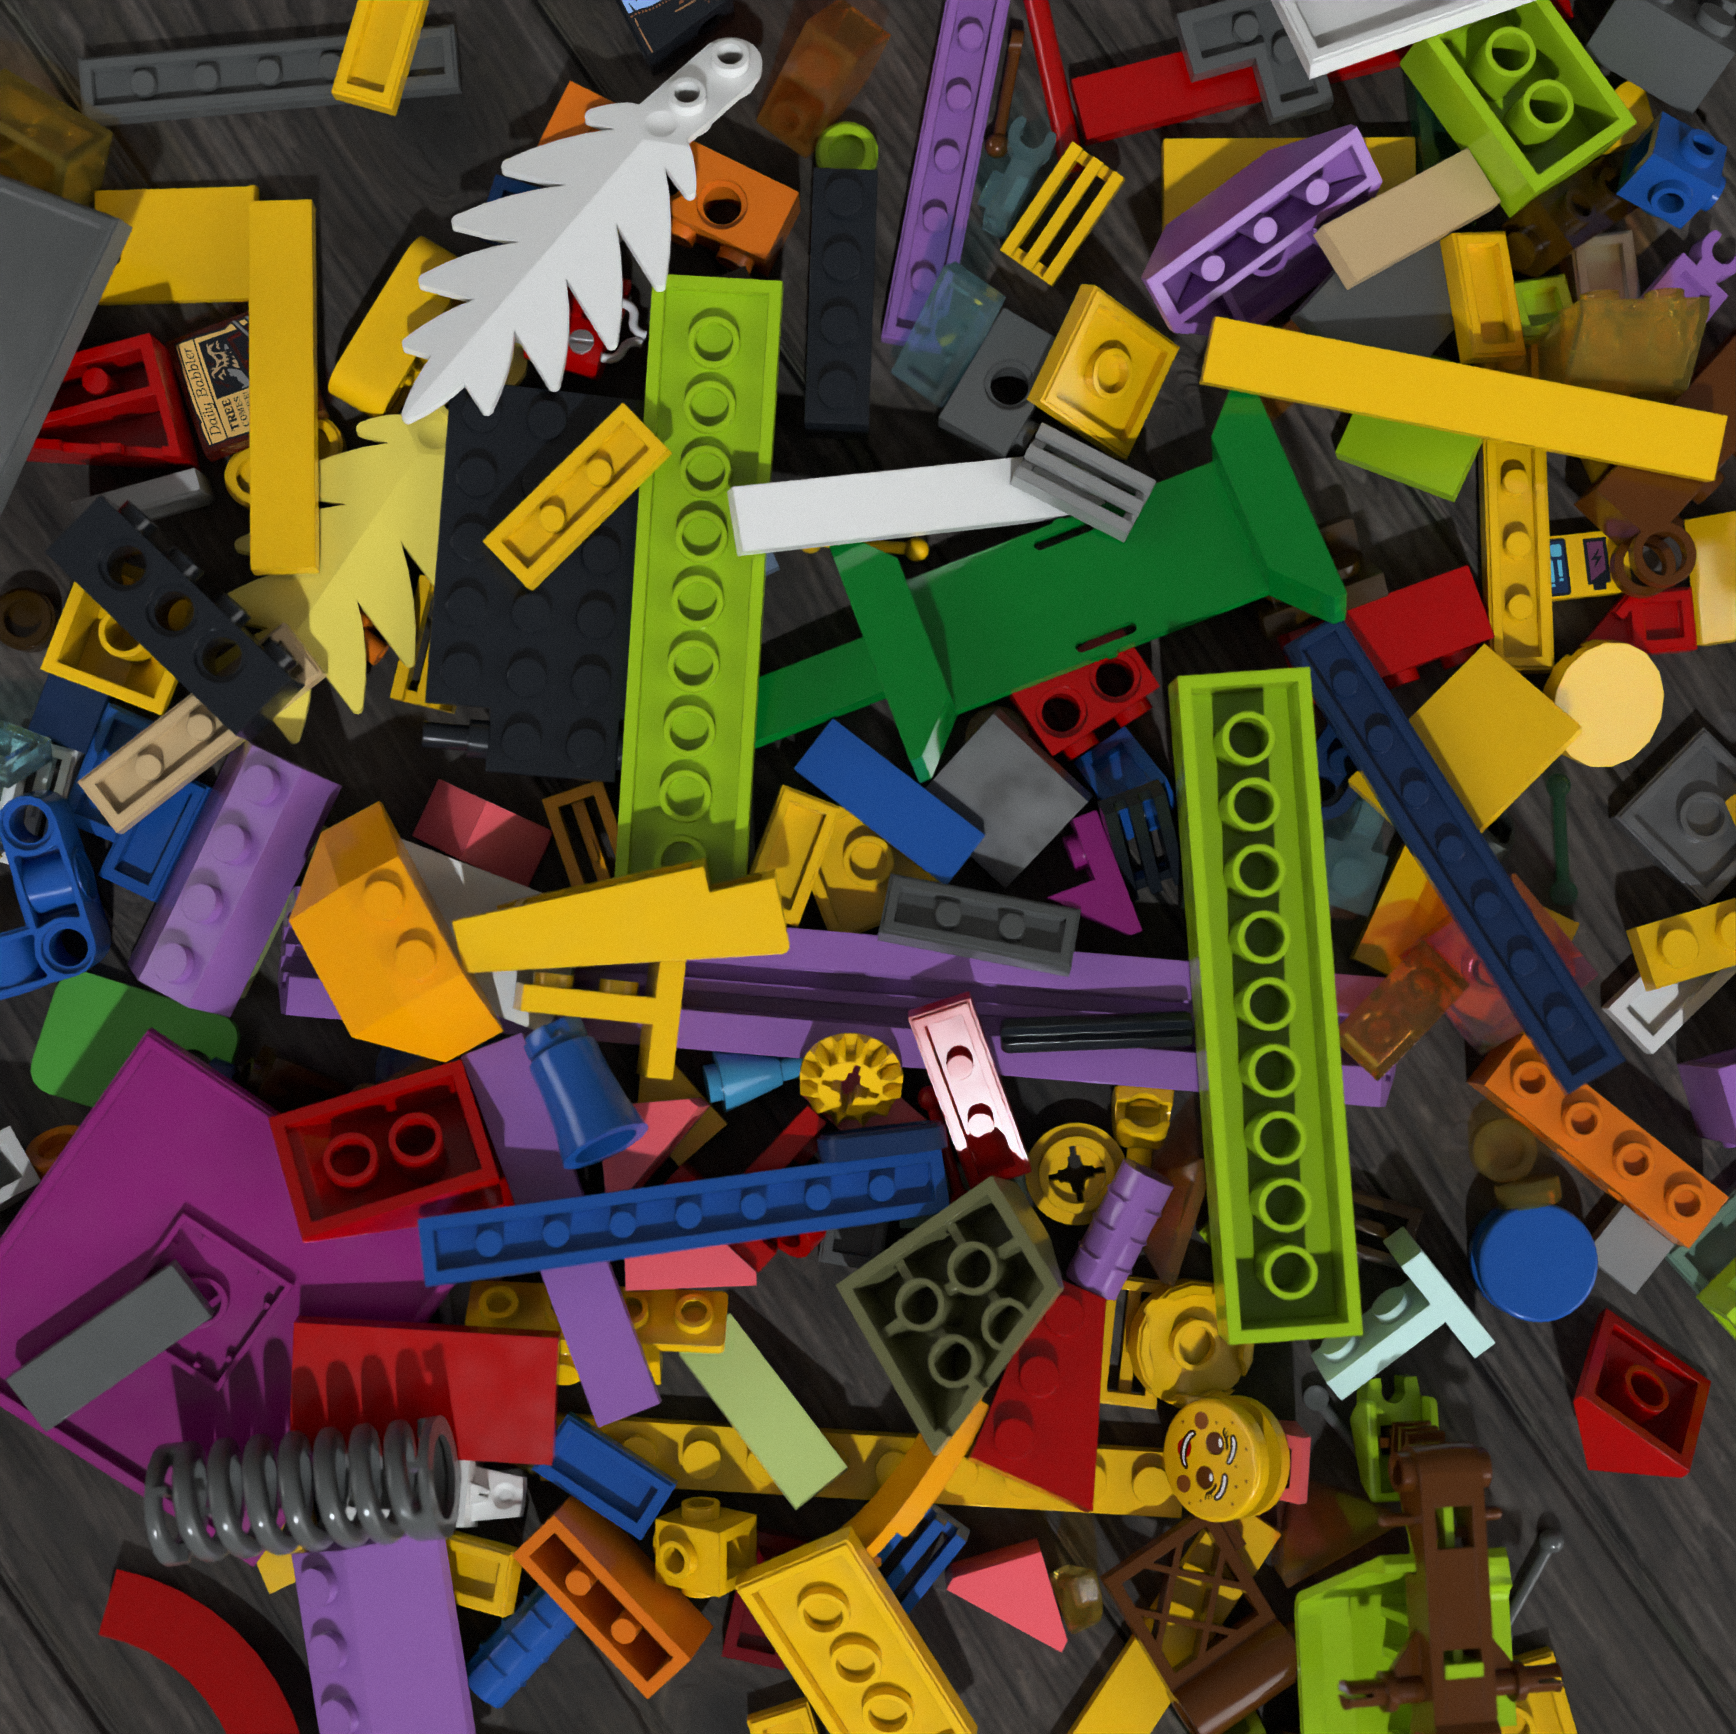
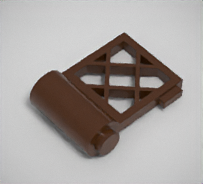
M1193 1514L1181 1520L1102 1574L1099 1578L1164 1684L1172 1706L1191 1734H1222L1298 1680L1295 1623L1288 1620L1281 1624L1276 1618L1237 1550L1246 1545V1542L1232 1520L1211 1522L1200 1519ZM1204 1528L1215 1546L1209 1573L1179 1567L1184 1541ZM1168 1553L1166 1564L1155 1562ZM1224 1564H1226L1234 1579L1222 1577ZM1144 1568L1164 1573L1156 1610L1134 1605L1122 1585ZM1177 1576L1207 1582L1199 1619L1169 1613ZM1220 1585L1241 1590L1253 1610L1232 1626L1212 1622ZM1141 1616L1154 1619L1152 1632H1150ZM1167 1622L1197 1628L1192 1654L1174 1667H1171L1161 1650ZM1210 1631L1220 1633L1208 1642Z

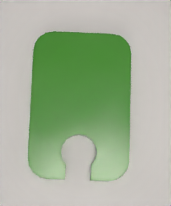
M83 972L75 977L59 981L55 988L32 1059L30 1072L33 1082L40 1090L93 1108L151 1027L187 1051L199 1050L206 1054L211 1061L214 1057H219L234 1064L240 1046L241 1035L237 1024L230 1017L189 1008L168 996L92 972Z

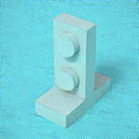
M1404 1226L1386 1238L1383 1243L1410 1279L1400 1287H1394L1383 1292L1375 1300L1372 1308L1362 1315L1363 1335L1325 1338L1321 1347L1310 1354L1326 1383L1341 1401L1445 1322L1474 1358L1495 1344V1341Z

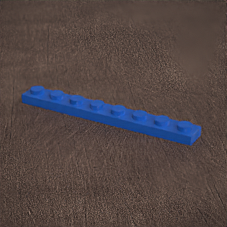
M939 1149L855 1161L821 1163L417 1219L424 1282L425 1288L933 1216L949 1206L950 1202L942 1150Z

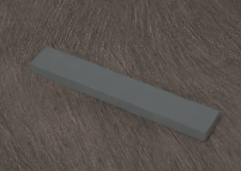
M454 24L422 27L401 99L461 94L458 39ZM348 34L79 58L78 67L83 121L88 127L349 104L335 100L331 93Z

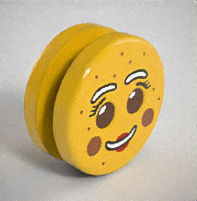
M1241 1395L1195 1400L1184 1406L1175 1415L1166 1433L1163 1458L1167 1480L1178 1501L1196 1517L1211 1522H1225L1254 1517L1268 1511L1282 1496L1290 1472L1289 1446L1279 1421L1259 1401Z

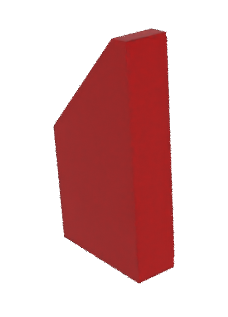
M1692 587L1667 588L1649 598H1634L1623 594L1581 644L1593 639L1617 640L1628 643L1647 653V655L1685 653L1697 650ZM1580 644V646L1575 650V652H1576L1578 649L1583 648V647H1585V646H1581V644Z

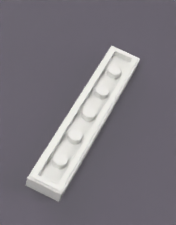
M1052 453V455H1054V456H1056V457H1058V458H1060V459H1062V460H1064V461H1066V462H1068V463H1070V464H1072V465H1074V466H1076V467H1078V468H1080V469H1082V470L1088 472L1089 474H1091V475H1093V476H1095V477L1101 479L1100 476H1098V475H1096V474H1094V473H1092V472H1090V471H1088V470H1086V469H1084V468H1082V467H1080V466H1078V465L1072 463L1071 461H1069V460H1067V459H1065V458H1063V457H1061V456H1059V455H1057V454H1055V453ZM1024 456L736 486L727 491L737 556L1054 521L1057 518L1066 519L1071 517V515L1010 485L1013 474L1018 465L1021 464ZM1035 465L1032 471L1097 505L1105 503V500L1071 486L1070 482Z

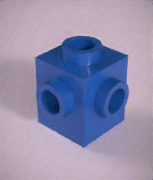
M1662 111L1625 152L1616 195L1640 207L1648 215L1658 217L1681 230L1699 210L1708 211L1722 194L1726 185V177L1722 175L1727 146L1716 141L1706 131L1694 129Z

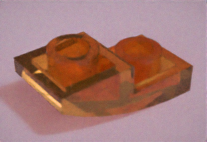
M1422 940L1339 1024L1340 1046L1378 1081L1435 1024L1470 984L1431 946Z

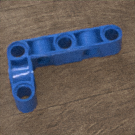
M48 789L34 790L8 801L0 810V838L12 872L15 892L26 923L18 928L0 933V1000L21 995L50 983L75 977L102 961L109 952L112 942L110 928L98 894L94 870L84 850L72 809L65 798L59 793ZM28 805L36 806L45 813L48 819V829L44 837L33 835L27 830L23 815ZM65 929L76 930L84 936L88 945V952L85 958L74 957L66 951L62 941Z

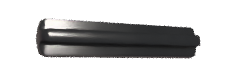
M1187 1011L1005 1018L1001 1020L999 1027L1000 1047L1003 1052L1009 1054L1189 1046L1193 1040V1021L1191 1014Z

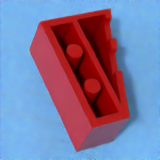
M146 333L76 352L26 461L182 471L196 468L201 472L170 350L152 334Z
M1062 1280L1063 1291L1008 1362L1006 1369H1003L989 1403L988 1413L977 1432L966 1460L1083 1512H1091L1094 1507L1106 1299Z

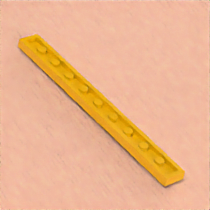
M557 1412L556 1431L568 1413ZM576 1414L676 1479L678 1483L674 1489L784 1495L730 1422L624 1417L598 1428L593 1414ZM818 1428L847 1465L848 1470L814 1497L871 1500L900 1464L919 1434ZM974 1438L954 1474L934 1502V1504L1167 1518L1182 1517V1504L1174 1495L1165 1473L1164 1448L1097 1444L1094 1507L1091 1512H1083L967 1461L966 1459L975 1440ZM540 1475V1481H549Z

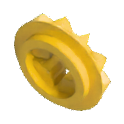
M841 1033L826 1037L809 1049L800 1066V1095L807 1097L812 1109L817 1114L824 1112L830 1115L836 1126L844 1119L858 1120L864 1127L870 1117L878 1114L887 1117L891 1105L896 1099L901 1098L903 1084L901 1064L897 1056L887 1045L871 1036L859 1033ZM855 1065L859 1066L860 1085H856L853 1092H849V1095L843 1094L841 1081H845L848 1073L853 1072Z
M1067 1122L1044 1132L1028 1153L1032 1164V1172L1025 1174L1027 1189L1035 1205L1051 1219L1068 1225L1090 1224L1093 1219V1213L1097 1212L1108 1190L1107 1185L1112 1183L1125 1158L1117 1142L1102 1129L1090 1124ZM1074 1146L1075 1154L1079 1155V1160L1083 1165H1092L1094 1168L1103 1167L1102 1172H1095L1093 1176L1083 1180L1082 1200L1077 1201L1076 1192L1072 1191L1068 1181H1059L1057 1178L1049 1179L1048 1177L1051 1174H1058V1170L1067 1168L1068 1157L1070 1156L1069 1147Z

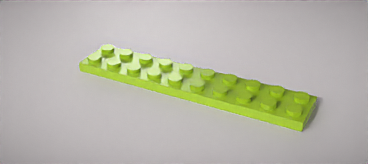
M668 274L664 291L657 292L652 287L643 423L671 451L672 455L639 486L615 877L705 857L712 884L747 875L767 553L737 556L727 491L736 486L772 483L784 292L783 281Z

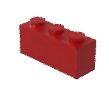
M1468 565L1388 593L1386 597L1346 611V620H1344L1389 690L1421 679L1417 667L1439 659L1443 670L1464 664L1478 651V645L1495 637ZM1324 620L1279 636L1277 639L1282 653L1283 646L1323 623ZM1283 653L1288 668H1293Z

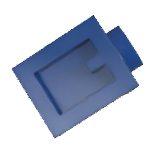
M1125 726L1073 762L1078 774L1099 801L1158 779L1166 793L1170 812L1177 806L1168 779ZM1146 800L1141 802L1148 832H1152L1156 829L1150 801ZM1125 808L1117 811L1123 837L1128 841L1134 837L1128 810Z

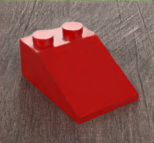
M462 1059L268 1118L303 1243L418 1227L417 1219L485 1210L504 1204L499 1176Z

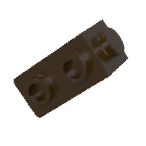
M1599 158L1540 194L1496 230L1505 231L1512 273L1518 281L1542 277L1577 248L1624 219L1638 208L1633 203L1616 195L1621 173L1613 168L1607 158Z

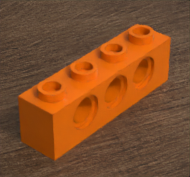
M569 81L537 147L567 137L602 131L585 124V112L589 109L614 104L615 102ZM692 141L689 145L696 169L697 195L692 201L686 200L680 191L670 196L671 241L686 248H693L695 242L717 252L716 260L732 271L746 266L749 275L754 270L768 277L801 211L799 192ZM720 202L733 203L741 210L739 216L733 222L725 225L710 221L707 218L708 211L712 206Z
M1505 1032L1466 1081L1611 1198L1625 1204L1674 1244L1690 1248L1729 1198L1589 1085L1585 1084L1568 1095H1564L1529 1038L1524 1034Z

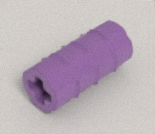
M1127 1158L1123 1159L1112 1183L1107 1185L1108 1190L1097 1212L1093 1213V1219L1083 1239L1078 1241V1248L1066 1270V1276L1083 1289L1108 1300H1116L1128 1275L1132 1274V1267L1143 1246H1147L1146 1240L1157 1219L1162 1217L1161 1211L1174 1188L1173 1182L1167 1177L1137 1161Z

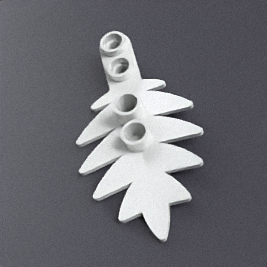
M725 37L712 41L640 104L631 102L614 103L586 111L585 124L602 131L559 139L529 149L502 162L501 169L504 176L548 186L549 188L506 196L453 216L451 223L454 231L503 243L504 245L493 246L466 254L419 276L418 283L421 290L467 303L456 306L435 317L403 339L402 347L405 353L428 360L415 380L402 409L401 416L404 423L411 424L429 415L451 400L463 388H466L481 413L485 416H490L494 412L509 373L515 336L547 388L551 392H557L562 383L569 343L570 308L567 286L607 350L613 351L618 347L623 302L622 263L619 243L624 240L654 290L657 292L664 291L667 284L671 253V211L667 175L686 200L692 201L697 195L696 169L689 144L698 136L706 133L712 124L739 99L750 94L762 75V57L753 44L735 37Z

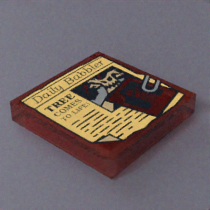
M249 311L166 342L204 454L211 462L250 447ZM318 386V420L330 416Z

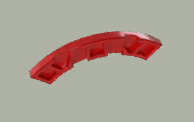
M119 1569L116 1570L98 1633L100 1636L127 1643L150 1653L170 1665L186 1678L205 1698L220 1720L226 1734H301L294 1713L278 1682L260 1656L232 1626L211 1609L180 1590L149 1577Z

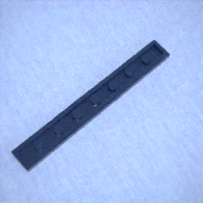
M1324 621L1283 646V653L1293 668L1310 667L1313 700L1564 1095H1568L1626 1061L1624 1055L1346 622L1341 621L1331 624Z

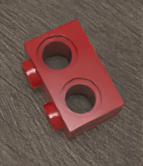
M1123 629L1090 640L1076 650L1079 652L1088 651L1124 637L1126 633ZM1135 647L1120 652L1113 659H1102L1012 693L1007 697V700L1034 741L1052 758L1062 753L1066 761L1070 762L1100 742L1094 731L1115 718L1122 728L1150 710L1153 706L1147 696L1156 691L1160 685ZM1106 664H1114L1121 667L1129 679V687L1126 694L1119 697L1104 694L1096 683L1098 668ZM1056 698L1064 699L1073 706L1076 712V723L1071 730L1058 732L1046 725L1042 717V708L1047 701Z

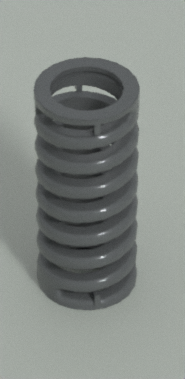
M442 1415L418 1419V1460L415 1436L408 1421L398 1419L388 1425L384 1440V1463L392 1506L387 1518L381 1509L383 1492L381 1442L377 1430L370 1423H361L353 1428L349 1440L348 1454L344 1437L339 1429L334 1426L322 1428L318 1432L314 1442L313 1453L309 1439L300 1430H291L284 1434L278 1453L273 1440L265 1433L251 1436L245 1446L244 1454H242L239 1444L231 1437L217 1439L210 1449L208 1458L204 1448L195 1440L158 1445L152 1453L148 1464L144 1491L145 1522L153 1553L161 1564L177 1566L191 1563L193 1556L205 1562H215L225 1558L229 1552L241 1559L258 1556L264 1549L277 1556L286 1555L296 1550L299 1545L311 1552H319L329 1548L334 1541L350 1549L362 1546L369 1537L381 1545H390L398 1542L405 1533L419 1542L448 1539L452 1537L456 1529L460 1503L459 1464L456 1444L450 1425ZM171 1466L172 1489L164 1486L168 1468ZM349 1477L356 1508V1514L352 1522L346 1514ZM417 1479L421 1504L416 1503ZM314 1491L321 1514L317 1526L311 1518ZM173 1497L175 1518L179 1528L176 1540L171 1537L166 1526L163 1508V1498ZM280 1499L286 1519L282 1530L276 1523ZM245 1506L251 1524L247 1534L242 1529ZM209 1518H212L216 1529L213 1537L206 1531Z

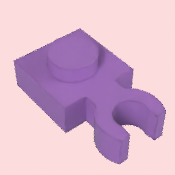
M1714 230L1696 241L1689 251V257L1685 253H1681L1672 259L1635 303L1679 347L1695 338L1729 296L1717 283L1736 273V255L1726 260L1723 264L1716 261L1712 248L1722 235L1718 230Z

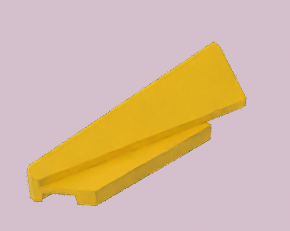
M706 857L514 899L497 905V910L460 917L452 921L462 966L468 973L785 954L790 947L776 869L712 884Z

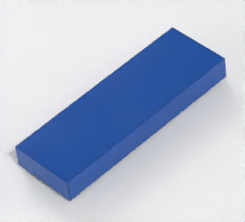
M835 719L829 722L794 768L803 778L940 883L949 884L985 838V834Z

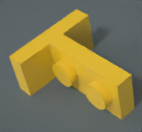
M686 960L649 962L645 996L638 995L639 982L600 978L598 991L573 988V975L534 971L533 984L516 982L513 1008L526 1012L642 1023L636 1073L647 1078L673 1080Z

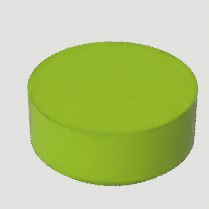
M839 122L833 124L821 134L817 141L815 150L817 168L876 170L878 165V146L876 140L867 128L858 123Z

